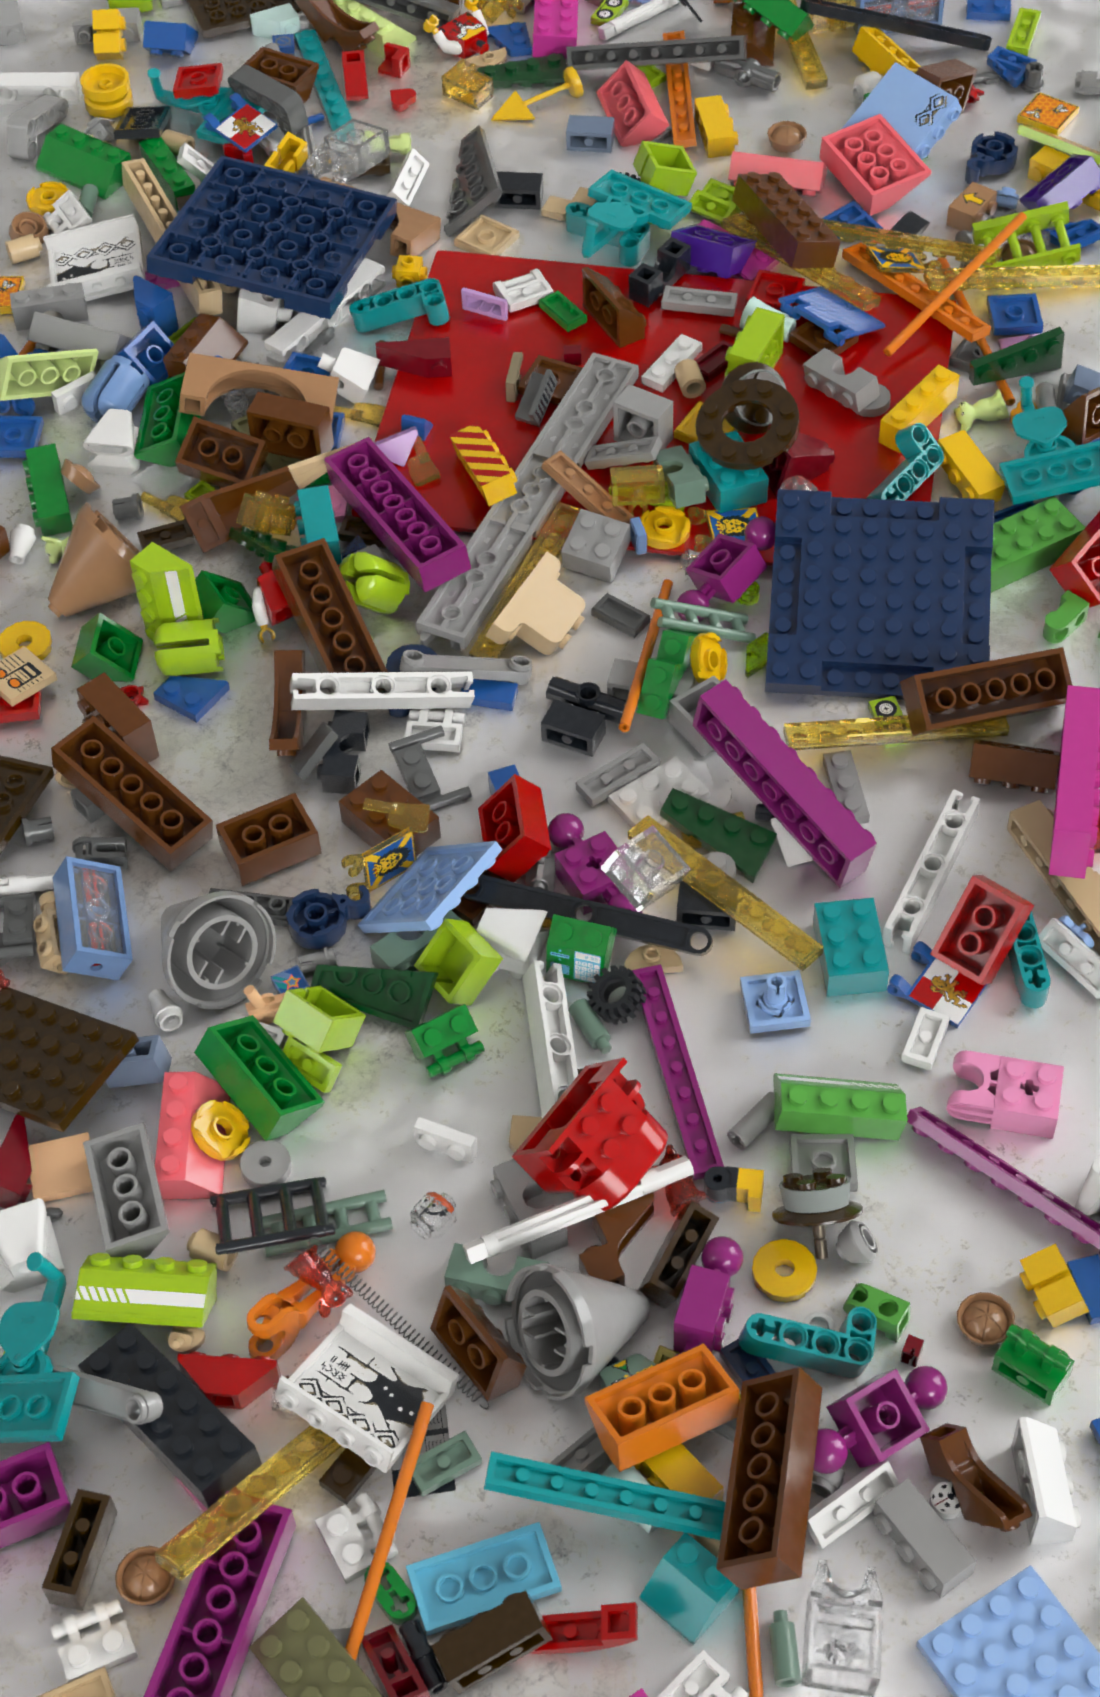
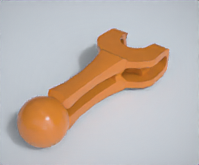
M353 1231L346 1233L337 1241L335 1249H329L332 1252L326 1257L325 1262L336 1254L330 1261L329 1266L341 1258L334 1266V1270L345 1262L339 1269L338 1274L342 1273L349 1266V1269L343 1274L342 1278L347 1277L354 1270L347 1279V1282H350L355 1277V1273L363 1272L373 1264L376 1256L374 1242L368 1235L362 1232ZM324 1258L292 1285L279 1291L277 1294L270 1293L264 1296L249 1310L247 1314V1328L253 1334L248 1345L250 1358L267 1356L273 1360L279 1359L290 1349L300 1330L305 1328L321 1306L339 1290V1287L341 1288L342 1285H346V1279L342 1280L341 1275H337L336 1271L318 1289L301 1301L314 1286L332 1272V1267H328V1263L323 1262ZM260 1317H264L262 1324L256 1322ZM268 1339L272 1341L273 1348L270 1351H258L257 1348Z

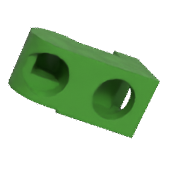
M1067 590L1061 596L1059 608L1048 613L1045 617L1044 639L1051 643L1064 641L1087 620L1090 603Z
M858 1283L854 1286L843 1305V1310L847 1315L856 1307L870 1309L877 1320L876 1329L885 1332V1337L895 1342H898L911 1319L910 1302L863 1283Z

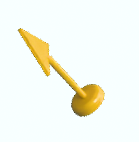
M572 66L567 67L563 72L564 84L525 101L521 99L515 90L491 118V121L535 120L527 106L565 89H568L569 93L575 98L583 96L584 90L578 73Z

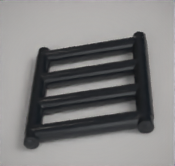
M309 1178L211 1196L210 1203L212 1207H216L219 1243H216L215 1247L216 1254H231L305 1241L313 1236L322 1238L335 1235V1227L333 1223H329L323 1191L327 1184L326 1178ZM311 1191L316 1225L297 1228L292 1194ZM279 1197L284 1231L265 1234L260 1200ZM247 1202L252 1237L232 1240L228 1205Z

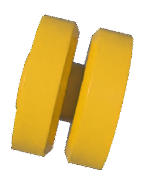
M110 63L98 64L87 69L80 77L85 107L90 115L98 118H117L123 115L127 107L134 105L129 74L124 67Z

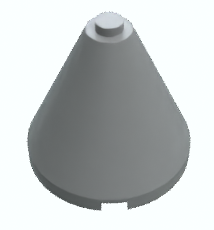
M233 891L214 892L169 906L161 916L162 966L165 978L171 989L178 996L202 1009H222L241 1002L247 998L244 994L245 987L253 985L257 989L263 982L259 978L264 972L267 963L272 966L274 960L276 933L269 914L253 899Z
M539 1263L522 1268L512 1278L505 1298L507 1302L512 1301V1317L504 1320L508 1343L515 1352L522 1356L524 1363L527 1365L523 1377L535 1391L544 1389L549 1393L548 1399L558 1401L574 1397L586 1389L648 1319L650 1302L639 1290L552 1264Z

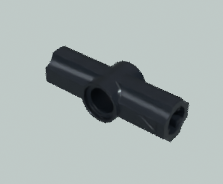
M557 676L552 677L546 691V699L552 701L556 699L590 711H596L605 715L606 720L620 724L626 700L601 692L599 686L595 683L584 682L577 684Z

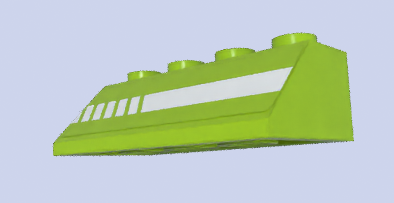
M151 542L130 560L132 578L137 591L136 596L139 599L141 608L140 613L143 617L145 633L150 640L154 641L155 632L158 626L163 623L203 619L192 565L154 542Z
M107 1253L88 1255L79 1271L72 1308V1319L203 1328L217 1300V1263H207L202 1259H193L188 1262L175 1261L171 1257L142 1259L139 1255L111 1257Z

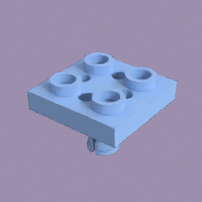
M800 970L740 977V987L750 1034L810 1027L811 1018Z

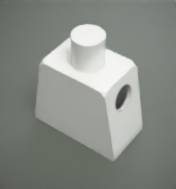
M240 289L237 314V331L239 333L274 334L278 321L287 323L293 318V310L280 307V298H273L268 295Z
M342 348L337 359L323 353L317 367L330 372L332 377H338L337 393L360 406L380 359L348 348Z

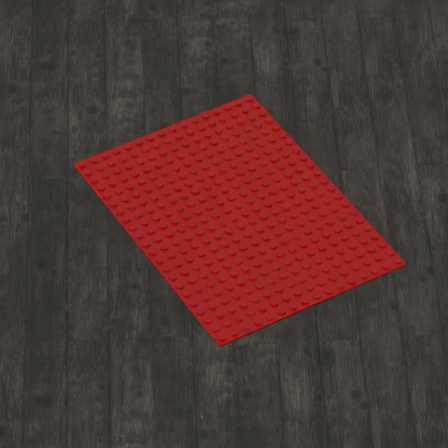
M439 250L435 254L428 279L435 278L439 280L450 319L443 325L435 326L430 324L427 314L415 317L408 340L449 337L452 376L426 378L398 370L375 442L401 432V418L404 414L432 422L433 427L425 441L415 440L405 466L393 464L453 531L475 533L493 505L489 506L458 458L449 435L474 423H478L482 431H488L492 442L496 443L500 454L504 455L509 468L511 467L515 472L558 405L549 403L540 427L516 420L515 414L523 395L518 394L517 401L506 402L505 385L513 352H522L523 354L520 368L522 380L538 355L564 362L563 346L581 345L582 365L575 366L583 368L592 353L639 365V377L633 386L673 401V440L665 449L682 446L685 452L689 454V444L674 438V430L699 401L704 403L711 394L721 388L726 370L711 381H705V391L695 398H687L682 394L677 379L662 393L643 385L642 375L681 334L702 342V351L693 360H697L723 340L733 346L736 338L721 334L719 332L722 324L740 328V320L745 308V299L754 280L684 274L672 285L674 287L738 293L734 317L662 309L663 295L649 308L631 300L635 309L642 313L646 319L645 338L619 348L583 307L582 268L588 267L608 277L614 285L620 288L621 293L626 299H629V275L635 269ZM538 268L554 292L559 290L587 315V322L567 332L539 307V304L511 313L508 310L507 321L499 320L462 309L461 290L464 287L496 296L493 290V282L499 280L504 282L529 274L531 270ZM805 285L804 288H803V291H806V290H809V289H813V288H817V287H816V286H806V285ZM824 287L886 325L885 328L859 335L858 342L839 354V356L842 357L845 375L852 373L859 367L875 375L878 384L885 386L890 392V407L882 415L864 417L856 414L851 408L845 407L832 397H827L818 389L810 387L804 378L803 364L812 356L791 342L783 341V353L773 369L782 377L787 391L796 401L800 415L799 432L825 441L828 447L832 448L835 453L834 462L830 463L828 471L794 490L832 492L831 497L866 499L906 459L901 452L898 453L879 443L881 419L935 367L941 365L948 369L953 330L930 316L891 357H888L884 354L883 350L922 310L898 294ZM801 316L800 319L796 320V328L809 320ZM942 413L927 426L937 442L939 440ZM614 416L596 445L617 442L614 440ZM738 431V434L744 442H750L763 437L766 432L746 434ZM653 461L633 463L626 466H612L605 469L588 470L585 463L581 467L608 493L616 471L656 479L653 471ZM934 472L905 501L931 502ZM768 485L767 502L747 508H756L758 517L770 518L776 524L777 497ZM566 491L536 538L533 537L532 540L565 543L580 509H587ZM707 495L706 502L686 506L684 509L685 517L690 520V536L685 543L668 550L656 549L647 545V552L696 558L713 540L706 515H708L707 511H716ZM615 498L634 518L641 517L644 512L648 510L651 512L655 510V507H658ZM352 509V516L361 518L356 513V511ZM662 525L659 528L668 529L670 527L667 525ZM630 542L627 550L635 551L632 542ZM774 546L768 550L759 551L766 565L773 566Z

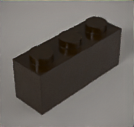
M694 1201L687 1204L675 1219L638 1290L664 1309L673 1303L683 1289L691 1265L696 1264L719 1217Z
M77 1489L42 1585V1590L50 1604L83 1611L118 1513L110 1495Z
M524 1590L521 1593L507 1596L502 1604L494 1609L475 1615L470 1623L460 1629L446 1632L438 1642L431 1646L447 1682L458 1694H461L553 1638L536 1602Z

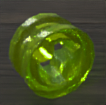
M754 581L742 596L737 599L738 603L745 606L756 604L760 597L759 584Z

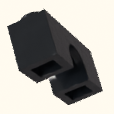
M673 237L668 239L657 249V260L654 267L642 263L629 275V299L649 308L664 294L665 286H672L690 270L691 246Z
M335 710L333 721H328V725L339 736L324 755L323 764H318L317 780L322 782L323 792L349 794L359 785L361 769L359 755L347 753L351 751L366 752L370 734L368 712Z

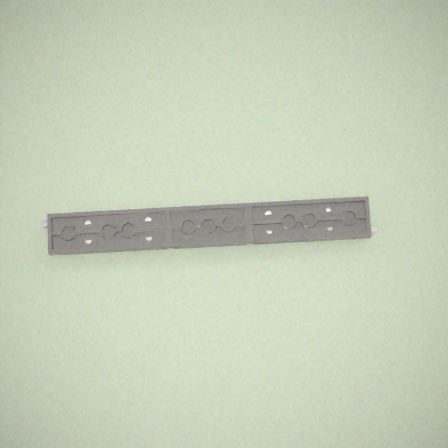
M592 353L514 472L518 481L514 483L517 494L493 504L466 545L471 569L441 584L416 621L417 634H420V645L427 646L437 635L451 640L452 649L461 651L467 648L531 547L533 537L536 538L566 492L559 483L541 468L543 462L561 450L580 468L582 467L591 447L596 445L614 416L613 402L628 384L634 385L639 377V365Z

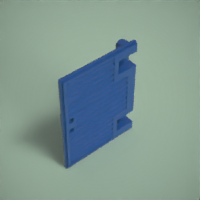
M822 286L780 297L778 300L781 303V312L788 314L789 317L796 320L803 316L823 328L824 338L837 346H842L845 339L879 330L886 326L883 322ZM794 302H796L797 304H799V305L794 306V307L790 306V304H791V303H794ZM838 328L842 330V332H838V334L833 332L834 329Z

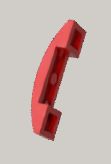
M636 1602L601 1605V1610L542 1615L553 1639L528 1654L589 1652L637 1641L638 1604Z

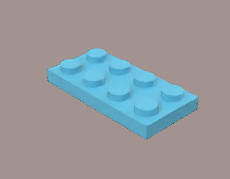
M540 1522L406 1566L426 1636L469 1623L475 1615L494 1609L501 1605L507 1596L514 1593H521L526 1590L533 1600H537L562 1591V1586Z

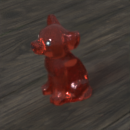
M669 1144L666 1147L665 1156L659 1165L652 1166L651 1168L658 1167L683 1156L676 1152L673 1145ZM692 1176L665 1186L666 1199L673 1217L678 1216L679 1212L691 1201L699 1204V1201L707 1197L706 1192L699 1191L696 1188Z
M313 1245L290 1261L283 1269L298 1277L303 1283L321 1292L318 1310L322 1318H327L332 1308L340 1307L345 1303L346 1298L353 1296V1291L341 1281L333 1280L330 1269L317 1254L318 1247Z

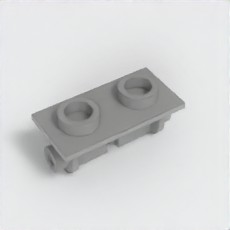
M1084 70L1077 72L1075 93L1100 95V79H1097L1098 72Z
M95 117L88 122V128L83 131L85 134L93 135L94 138L101 141L114 143L117 140L114 139L115 129L112 124L116 121L113 119Z
M551 848L545 857L541 858L526 873L525 885L553 892L555 881L554 854L557 852H553Z

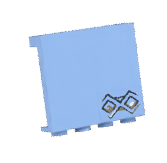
M895 62L842 129L881 114L920 159L923 160V158L929 155L931 148L944 136L952 122L958 119L962 108L956 97Z

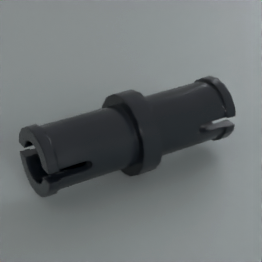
M412 1619L399 1627V1633L404 1639L411 1655L410 1658L426 1685L429 1695L438 1694L448 1687V1682L436 1660L433 1648L430 1646L421 1627L420 1620L415 1619L413 1621Z

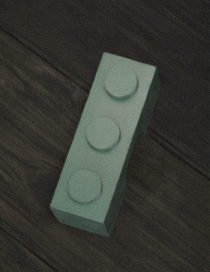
M682 446L660 450L653 461L654 476L657 480L667 482L668 496L675 508L678 509L706 502L705 492L709 491L706 476L701 475L699 466L694 465L691 455L687 454Z
M449 910L442 918L443 921L445 918L461 920L452 910ZM439 927L433 931H419L422 936L415 940H404L395 932L389 933L370 946L372 964L379 969L418 970L414 964Z
M454 1243L444 1276L445 1287L451 1285L468 1293L471 1298L480 1299L489 1305L504 1304L512 1306V1301L507 1302L505 1298L508 1286L514 1275L527 1266L539 1263L549 1264V1262L517 1256L515 1266L511 1272L506 1275L495 1276L486 1271L488 1265L487 1258L470 1264L466 1258L463 1244Z

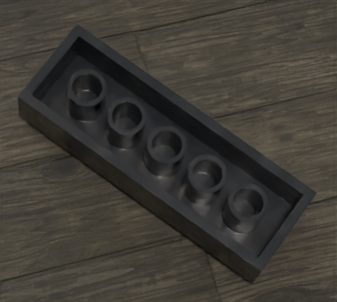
M132 1323L126 1325L78 1365L83 1373L150 1392H156L161 1397L163 1411L161 1416L153 1422L132 1424L125 1420L121 1421L209 1511L213 1510L223 1501L226 1491L233 1492L263 1466L256 1446Z

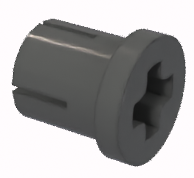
M1030 62L1026 65L1024 80L1021 82V88L1024 91L1036 93L1043 89L1044 81L1042 77L1044 66L1041 63Z
M139 493L132 494V497L112 500V508L116 520L136 517V519L143 518L144 510Z
M50 816L32 820L21 818L26 846H32L33 842L54 839V830Z

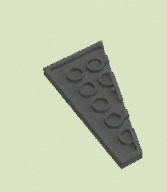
M479 125L461 140L458 155L461 162L456 166L455 170L458 178L456 177L453 180L449 200L452 208L446 215L449 223L444 226V232L449 237L472 218L475 219L480 216L488 205L496 203L503 194L485 131Z

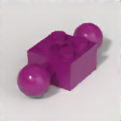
M762 516L752 519L745 528V541L719 533L685 569L697 590L685 591L679 596L677 602L710 607L709 600L712 597L734 603L739 599L746 589L767 568L759 551L768 550L774 546L775 522L770 518ZM677 613L681 620L687 621L684 614ZM697 616L699 623L706 619Z
M561 813L555 816L548 826L549 838L554 846L563 849L554 854L555 875L568 894L573 897L642 913V906L639 900L631 895L634 892V870L606 831L583 841L584 826L577 816L571 813ZM588 906L579 908L583 915L592 912V909Z
M719 1236L709 1240L701 1254L703 1267L691 1265L674 1320L673 1350L680 1352L675 1356L703 1343L713 1356L715 1351L720 1352L723 1348L725 1324L730 1323L734 1308L732 1301L735 1289L730 1288V1277L740 1270L743 1263L741 1247L735 1240L729 1237Z
M920 1366L913 1369L907 1375L904 1383L897 1369H893L873 1377L826 1406L838 1431L829 1428L818 1429L813 1470L822 1474L838 1471L846 1462L848 1449L860 1469L882 1462L929 1432L930 1429L919 1409L932 1410L944 1402L948 1392V1385L944 1375L934 1367Z

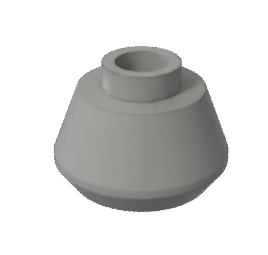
M852 1220L838 1235L836 1250L844 1261L848 1260L852 1264L874 1261L878 1252L877 1244L872 1233L864 1223Z

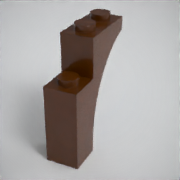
M295 0L324 43L331 39L333 42L337 41L345 52L366 50L368 48L367 45L376 39L374 35L380 28L375 21L364 22L357 20L344 12L332 0Z
M274 650V710L269 737V750H277V756H296L297 750H302L304 747L303 717H307V710H291L293 694H290L292 673H306L304 650ZM298 690V693L306 694V690Z

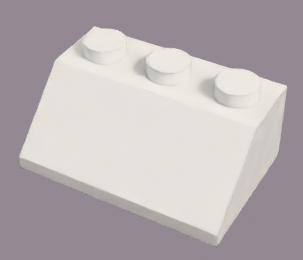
M1019 1417L1011 1449L1020 1494L1028 1503L1032 1516L1026 1519L1030 1544L1072 1541L1076 1529L1081 1526L1079 1509L1077 1506H1072L1070 1495H1073L1074 1489L1072 1476L1070 1473H1065L1063 1464L1067 1458L1064 1441L1058 1440L1056 1428L1028 1417Z

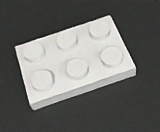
M675 756L608 795V803L641 838H644L669 823L660 816V810L672 788L702 801L710 798V790Z

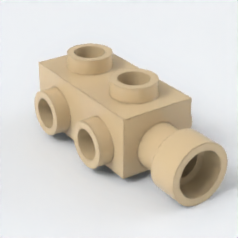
M49 891L39 897L42 913L33 921L37 952L41 968L66 975L68 972L62 970L54 891Z

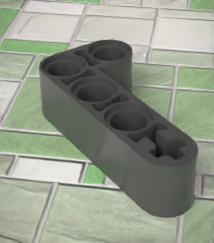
M246 64L228 77V84L234 92L276 115L279 128L284 135L287 132L296 135L308 125V117L303 100L296 91Z

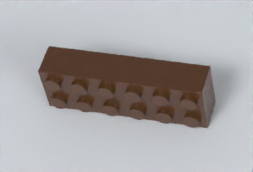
M756 172L738 174L732 201L791 268H834L841 241L802 197L797 194L792 186L787 183L781 174L776 172H770L769 174H759Z
M325 538L274 555L272 571L319 672H388ZM384 688L376 689L379 693L382 694L387 692V690H385Z
M1060 647L913 675L900 681L912 736H918L1063 707L1066 703L1068 685H1072L1064 648Z
M92 716L51 748L53 767L170 872L213 838V820L95 716Z
M800 1367L742 1381L716 1568L741 1590L801 1578L823 1388Z

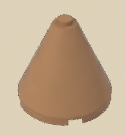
M87 502L78 510L48 596L50 601L48 607L58 617L62 614L65 617H69L137 592L132 578L130 560L140 551L99 511L93 512L92 506Z

